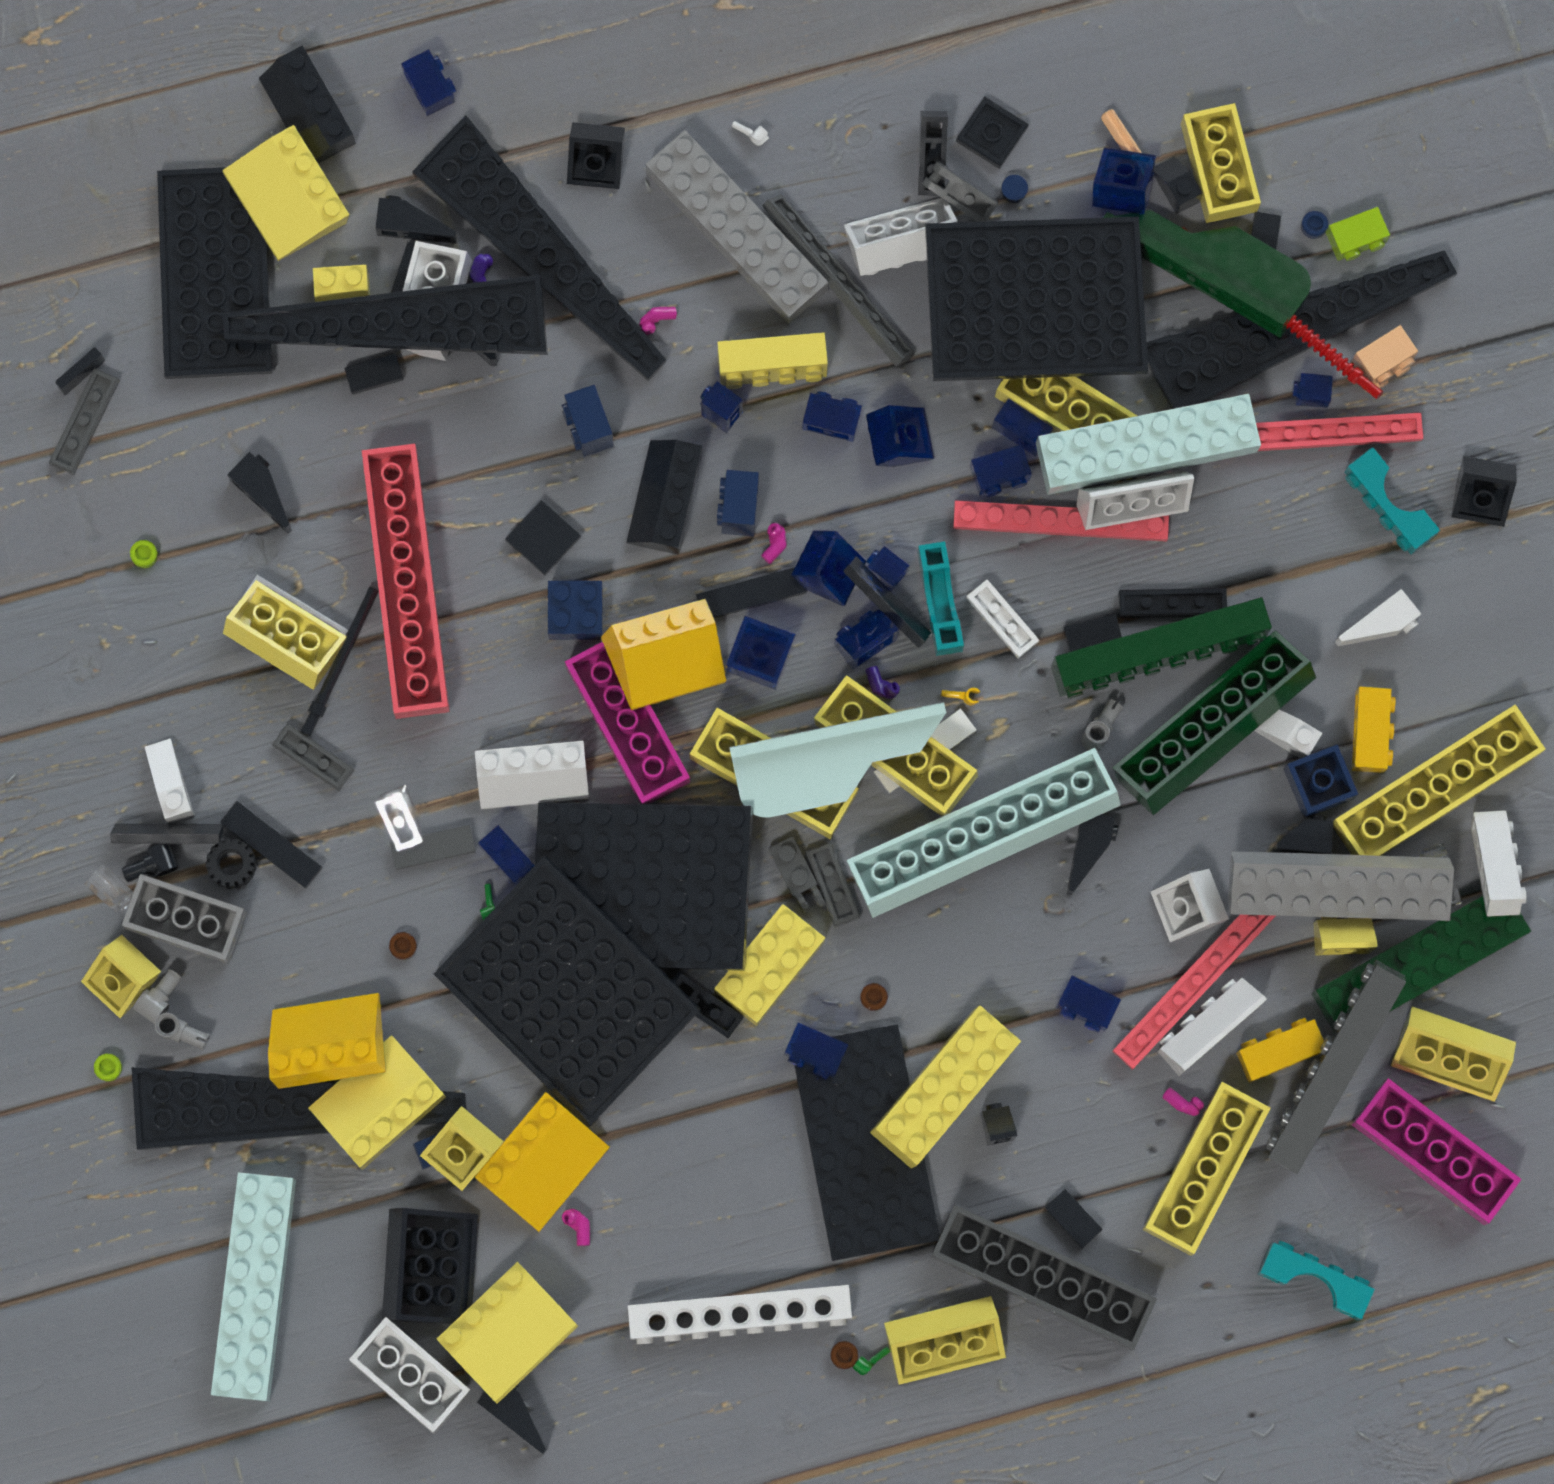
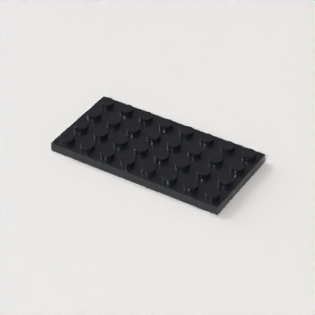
M227 167L157 171L165 379L272 374L271 344L226 342L224 339L222 313L270 308L268 246L222 171Z
M898 1024L791 1044L793 1063L832 1261L938 1241L940 1235L925 1159L923 1158L917 1166L911 1169L870 1133L910 1085Z

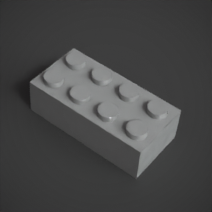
M140 874L122 926L128 931L229 964L247 912L244 908Z

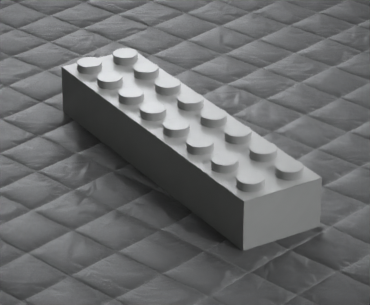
M686 130L646 163V174L788 325L828 291V281Z
M1231 851L1228 905L1230 914L1450 921L1454 868L1450 858Z

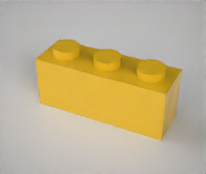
M1358 687L1355 691L1351 771L1384 773L1388 766H1392L1393 750H1389V739L1393 740L1394 723H1390V713L1395 712L1396 704L1395 697H1391L1392 689Z
M1306 1018L1291 1023L1292 1029L1285 1032L1278 1028L1267 1033V1039L1257 1043L1256 1038L1240 1044L1242 1049L1236 1054L1248 1082L1251 1083L1321 1054L1320 1047L1324 1040L1315 1019L1307 1022Z

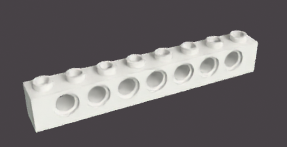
M849 1285L628 1305L630 1339L636 1340L637 1345L653 1343V1338L664 1337V1342L680 1341L681 1335L692 1334V1339L709 1338L708 1333L719 1332L720 1337L735 1336L736 1330L747 1329V1334L764 1333V1327H775V1332L789 1331L791 1330V1325L802 1324V1329L819 1328V1322L829 1321L830 1326L847 1325L846 1320L852 1319ZM826 1300L829 1302L831 1310L827 1315H819L815 1311V1303L817 1301ZM793 1302H797L803 1307V1314L798 1318L791 1317L787 1312L788 1305ZM771 1305L774 1307L776 1315L772 1320L761 1318L759 1311L762 1306ZM738 1307H742L748 1312V1318L743 1323H737L732 1318L733 1310ZM709 1310L717 1311L721 1316L720 1322L714 1326L708 1325L704 1320L706 1312ZM686 1312L692 1316L693 1323L690 1327L681 1328L677 1324V1317L681 1313ZM655 1315H660L665 1319V1326L659 1331H655L649 1326L650 1319Z

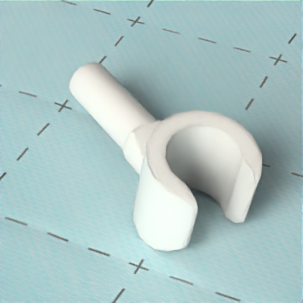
M736 121L732 124L733 128L749 136L751 141L757 146L762 145L769 139L767 136L768 132L762 126L752 131Z

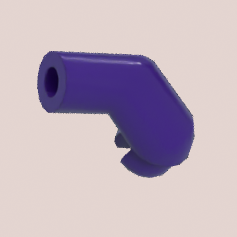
M479 254L474 258L469 272L473 283L487 281L484 274L486 269L493 265V259L489 254Z
M878 666L865 669L874 694L885 699H893L899 694V685L896 682L891 683L883 680Z

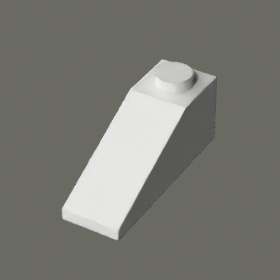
M1400 589L1340 635L1335 643L1337 646L1396 636L1402 631L1407 634L1419 624L1416 620L1420 617L1421 613L1404 591Z
M1278 710L1254 730L1300 759L1310 755L1322 735V732L1281 710Z
M171 739L145 746L165 820L170 824L195 816Z

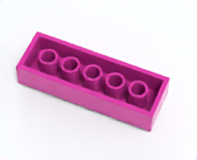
M603 642L565 661L569 675L640 804H651L690 783V776L651 705L631 711Z
M1389 1078L1383 1081L1351 1124L1482 1225L1491 1222L1522 1180Z

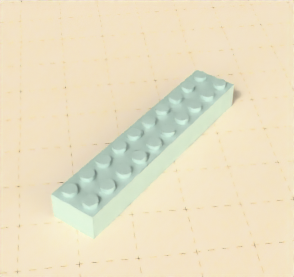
M1093 748L847 860V863L872 918L1121 806L1118 792L1096 749Z

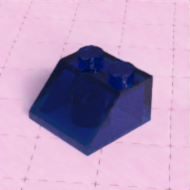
M1104 147L1093 182L1092 206L1144 215L1150 197L1156 155Z
M888 405L866 414L876 466L896 467L935 459L925 408Z
M813 530L791 575L806 590L838 605L845 606L856 584L843 570L856 556L864 564L867 561L837 531Z
M880 609L874 613L871 610L864 613L858 618V624L852 628L847 625L836 633L837 638H835L834 645L852 670L897 641L899 629Z

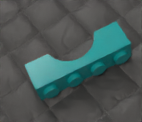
M1372 447L1346 468L1344 473L1347 476H1345V479L1353 489L1357 488L1361 492L1365 505L1370 510L1374 509L1378 513L1382 526L1388 531L1391 529L1395 534L1399 547L1403 551L1408 550L1412 555L1436 537L1440 529L1424 509L1413 512L1404 511L1389 501L1384 489V480L1390 467Z
M943 541L919 545L917 554L936 656L963 652L964 642L960 620L954 603L946 543Z
M1279 1240L1278 1244L1274 1242L1270 1244L1257 1273L1258 1275L1282 1286L1298 1275L1317 1277L1329 1288L1334 1310L1357 1321L1362 1320L1375 1290L1369 1287L1370 1282L1356 1275L1354 1279L1343 1275L1344 1269L1333 1264H1329V1267L1318 1263L1320 1260L1318 1257L1304 1252L1302 1256L1294 1252V1246Z

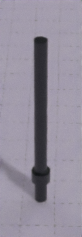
M373 587L368 588L346 635V640L337 654L316 700L311 702L308 709L309 715L301 730L305 735L311 736L319 717L322 718L327 709L325 707L327 700L379 592Z

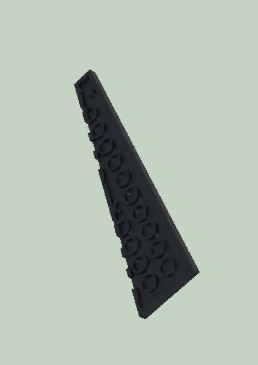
M465 115L412 171L413 175L528 276L540 275L542 288L649 381L666 363L665 357L638 327L633 318L627 314L616 297L605 287L602 280L587 265L584 258L544 209L538 205L535 198L524 188L517 176L511 172L499 154L493 150L485 137Z
M1445 250L1411 260L1406 264H1398L1380 272H1372L1354 280L1340 282L1338 285L1311 291L1295 313L1297 316L1296 320H1302V325L1307 324L1308 330L1313 329L1314 335L1319 334L1320 340L1325 339L1327 341L1455 277L1457 272ZM1237 314L1234 317L1224 320L1220 319L1198 328L1194 327L1176 335H1168L1147 342L1148 367L1171 409L1203 403L1311 348L1307 346L1308 342L1302 343V337L1296 338L1297 333H1291V328L1286 329L1283 335L1278 337L1244 316Z
M540 275L222 313L224 339L226 342L548 355Z
M131 1067L137 1150L330 1134L308 1107L333 1087L335 1083L319 1082L278 1089L270 1078L265 1077L258 1078ZM442 1091L446 1098L414 1126L447 1123L461 1106L467 1110L466 1094Z

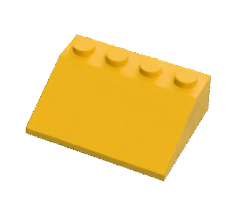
M706 599L611 625L601 636L631 711L726 682L716 623Z
M374 993L272 1010L268 1047L270 1080L278 1089L385 1072L380 994Z
M545 1092L477 1173L475 1179L540 1232L610 1147Z

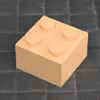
M1399 325L1356 352L1351 362L1354 363L1355 368H1361L1364 371V376L1381 389L1389 383L1388 380L1396 374L1397 377H1400L1411 369L1410 366L1415 362L1414 358L1418 350L1402 326Z

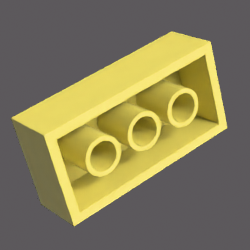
M1235 103L1184 114L1181 128L1194 179L1203 193L1200 202L1205 222L1210 223L1257 212L1261 201Z
M825 332L717 342L720 386H726L727 389H738L742 387V384H753L754 387H763L769 385V382L777 381L780 384L787 385L793 384L795 380L806 379V382H818L827 376L828 361Z
M782 904L747 947L745 971L729 970L714 988V993L740 1012L755 1026H758L824 944L826 938Z

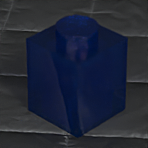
M1301 373L1298 380L1293 381L1292 396L1296 397V405L1328 408L1331 403L1333 376Z
M885 546L880 552L877 549L874 550L866 561L869 564L867 566L868 569L890 591L894 590L909 571V565Z

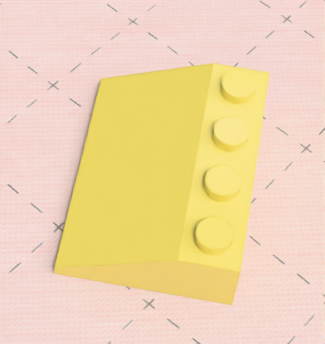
M294 125L272 136L222 171L278 261L345 225L350 214Z
M392 1035L383 1042L385 1072L341 1079L308 1107L362 1170L446 1098L443 1092Z
M516 1262L454 1321L437 1340L498 1404L565 1340L578 1325L535 1279Z

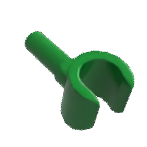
M491 884L484 885L488 907L480 909L483 920L495 909L492 900Z
M885 1347L869 1361L861 1356L853 1366V1369L860 1375H866L880 1359L890 1353L889 1348Z

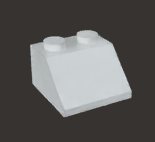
M1210 869L1189 873L1151 891L1170 942L1229 920Z

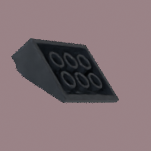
M412 1208L389 1209L382 1320L387 1317L390 1321L452 1324L473 1304L478 1214Z

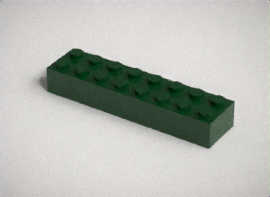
M1263 597L1055 656L1051 669L1060 697L1067 695L1068 699L1083 695V690L1093 688L1094 691L1106 689L1109 687L1108 683L1119 680V684L1133 681L1135 675L1144 673L1145 676H1152L1160 673V668L1170 666L1171 669L1185 666L1186 661L1196 658L1197 662L1211 658L1212 653L1222 651V654H1228L1238 650L1237 646L1247 644L1248 647L1256 646L1267 637L1272 626Z
M1275 630L1112 768L1119 783L1154 816L1314 681L1316 675L1311 661Z
M1482 896L1451 913L1450 921L1439 920L1318 988L1312 993V996L1335 1033L1334 1022L1341 1011L1346 1013L1348 1010V997L1354 987L1358 989L1361 987L1363 982L1360 977L1368 963L1373 965L1375 960H1378L1405 975L1406 983L1389 1011L1390 1013L1529 934L1531 929L1521 912L1520 915L1487 916Z

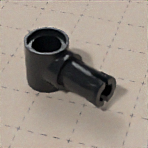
M157 844L146 850L147 854L143 856V859L121 869L126 881L130 882L139 878L140 874L147 875L150 873L151 875L155 874L157 877L177 870L179 866L170 844Z

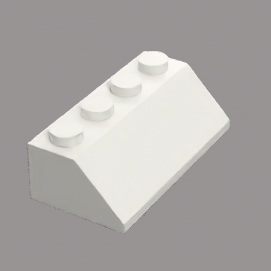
M938 198L843 224L854 263L860 276L874 275L888 268H899L910 262L927 260L925 224L958 223L949 203L943 198Z
M416 241L403 291L466 284L472 263L468 252ZM406 349L420 356L443 361L447 360L449 352Z
M1181 470L1080 488L1078 491L1077 508L1085 530L1188 512L1194 477L1193 474Z
M583 741L475 751L481 810L535 805L538 802L556 803L589 799Z
M1243 978L1238 982H1235L1234 979L1230 980L1221 988V991L1224 993L1217 1000L1213 996L1200 1007L1203 1010L1201 1014L1196 1018L1191 1014L1180 1024L1183 1029L1178 1034L1174 1035L1171 1032L1159 1042L1163 1047L1157 1052L1180 1076L1267 1000L1266 997Z
M387 1317L383 1319L349 1359L355 1367L433 1434L439 1430L470 1391L467 1386Z

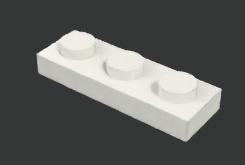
M988 580L984 581L967 595L966 599L1018 659L1039 642L1036 635Z

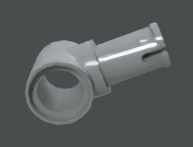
M1108 699L1100 715L1095 717L1087 726L1081 738L1082 745L1086 750L1089 751L1095 748L1096 751H1100L1104 747L1113 730L1112 725L1123 710V706L1120 703L1112 709L1116 701ZM1090 733H1098L1102 740L1096 741L1092 739Z
M168 969L155 988L152 987L150 991L146 989L139 996L133 1006V1010L155 1024L157 1017L167 1012L170 1006L168 1004L170 1000L168 997L182 977L173 970Z
M163 1013L155 1020V1030L162 1038L178 1043L183 1041L200 1048V1050L205 1049L207 1044L198 1039L208 1042L210 1034L188 1026L187 1022L178 1019L171 1013ZM166 1020H174L175 1029L171 1033H163L162 1024Z

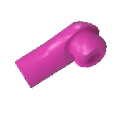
M674 306L651 308L640 319L639 326L642 327L641 330L647 335L652 334L656 330L655 324L659 320H675L677 316L676 308Z
M778 523L769 525L767 532L769 534L770 546L761 554V557L769 564L787 547L785 529Z
M1172 1088L1167 1089L1162 1097L1177 1111L1191 1116L1199 1115V1111L1204 1108V1103L1199 1098L1192 1097L1190 1102H1188Z
M576 1209L565 1210L562 1214V1221L576 1231L577 1246H590L589 1219Z

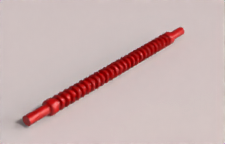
M1296 315L1292 317L1286 329L1291 328V333H1297L1296 338L1302 337V343L1308 342L1307 346L1309 348L1314 347V352H1320L1319 357L1325 356V362L1331 361L1330 365L1332 367L1337 366V371H1343L1342 375H1347L1348 381L1352 384L1357 383L1376 400L1380 398L1383 391L1364 376V371L1361 368H1355L1353 362L1348 363V358L1343 359L1342 353L1337 354V349H1331L1330 343L1325 344V339L1320 340V335H1314V330H1308V325H1302V320L1297 321Z

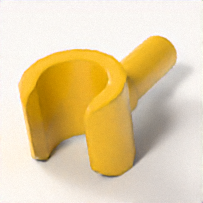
M970 688L966 692L942 690L941 697L958 698L967 705L972 706L979 701L971 700L969 693L978 694L980 690L978 688Z

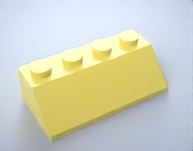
M255 580L226 617L223 630L224 635L313 690L330 669L347 637Z
M1412 1006L1403 1025L1391 1066L1495 1102L1513 1063L1516 1042Z
M991 1296L884 1323L899 1385L1006 1358L999 1317Z

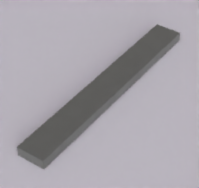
M780 194L768 199L762 207L802 255L828 281V286L895 366H899L909 361L915 355L911 348L785 197Z

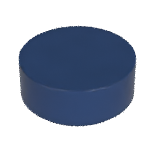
M1019 175L1006 177L1001 187L1002 196L1011 203L1022 201L1028 191L1026 180Z
M1319 211L1308 212L1301 222L1303 234L1311 239L1322 237L1328 228L1327 217Z

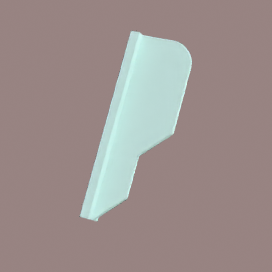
M941 702L729 747L740 799L744 806L753 807L754 815L765 818L845 802L849 799L872 762L921 752L946 714L945 704Z

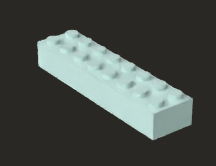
M1249 394L1038 436L1036 441L1047 495L1257 453L1261 446Z
M238 1172L211 1389L212 1396L270 1402L296 1186L294 1178Z

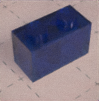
M428 49L401 63L403 74L427 116L455 102L453 93L457 92L450 77L445 79L441 71L444 70V67L438 55L433 57Z
M716 381L713 387L708 385L700 396L702 399L700 403L701 415L722 431L728 433L743 413V399L718 381Z
M826 392L810 393L802 422V430L854 442L862 405H858L856 400L850 398L834 399L832 395Z
M1009 398L992 424L993 429L1035 457L1038 455L1036 447L1038 436L1051 434L1053 430L1051 426Z
M1022 444L970 461V469L979 496L984 494L987 497L1000 494L1003 488L1012 486V489L1021 488L1028 484L1027 481L1032 476Z
M499 825L478 842L479 848L514 887L535 866Z
M1072 975L1056 1008L1061 1010L1059 1014L1072 1021L1078 1018L1085 1022L1084 1026L1099 1033L1100 1029L1103 1031L1107 1030L1121 999Z
M798 1022L784 1055L789 1057L787 1060L789 1063L801 1068L804 1064L814 1068V1074L828 1079L829 1075L835 1077L848 1044Z

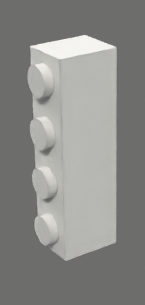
M1506 811L1474 812L1471 833L1487 916L1520 915L1521 906L1526 903L1525 887L1520 886L1522 869L1521 865H1516L1515 860L1518 857L1517 844L1512 843L1511 839L1514 834L1513 823L1508 821Z

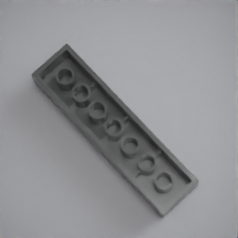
M1375 960L1373 965L1368 963L1360 977L1363 982L1359 989L1354 987L1347 1000L1348 1010L1346 1013L1342 1011L1339 1013L1334 1022L1335 1033L1332 1037L1327 1035L1320 1047L1322 1056L1319 1061L1314 1059L1307 1070L1308 1081L1306 1084H1299L1293 1095L1295 1104L1292 1108L1287 1106L1280 1118V1125L1282 1127L1279 1132L1274 1130L1266 1143L1268 1158L1296 1174L1299 1173L1406 983L1405 975L1378 960Z
M957 1205L953 1206L931 1255L933 1259L1131 1351L1135 1350L1157 1300L1153 1296Z

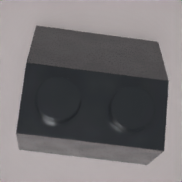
M572 122L569 136L567 184L619 189L625 127Z
M1463 456L1456 483L1451 517L1504 527L1517 483L1516 465Z

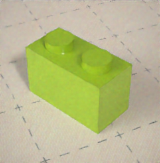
M1378 207L1328 226L1326 231L1337 261L1346 259V261L1354 260L1361 256V252L1368 249L1371 252L1380 250L1385 247V243L1390 237Z

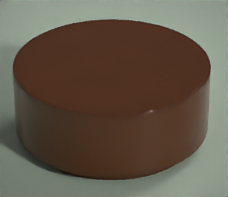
M399 932L391 938L389 949L395 958L408 960L416 953L417 943L411 934Z
M877 983L866 985L860 995L861 1004L869 1011L881 1010L886 1005L888 999L886 989Z
M839 1342L831 1350V1361L839 1369H849L858 1360V1350L850 1342Z

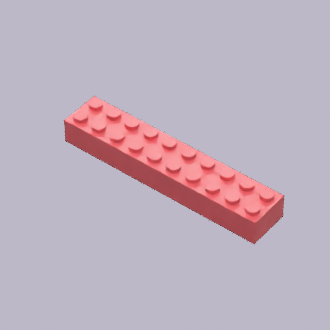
M415 444L362 450L394 715L396 719L447 713L450 710L417 448Z

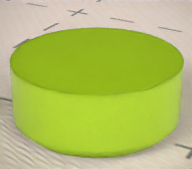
M140 540L131 547L130 558L137 567L149 568L157 561L158 552L153 543L147 540Z
M103 1054L96 1059L94 1072L99 1079L111 1082L121 1075L122 1063L113 1054Z

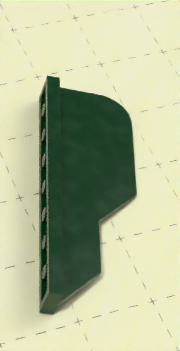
M1152 210L1116 216L1107 212L1103 217H1139L1141 257L1278 337H1281L1286 331L1287 324L1309 295L1311 278L1304 266L1236 226L1190 233Z

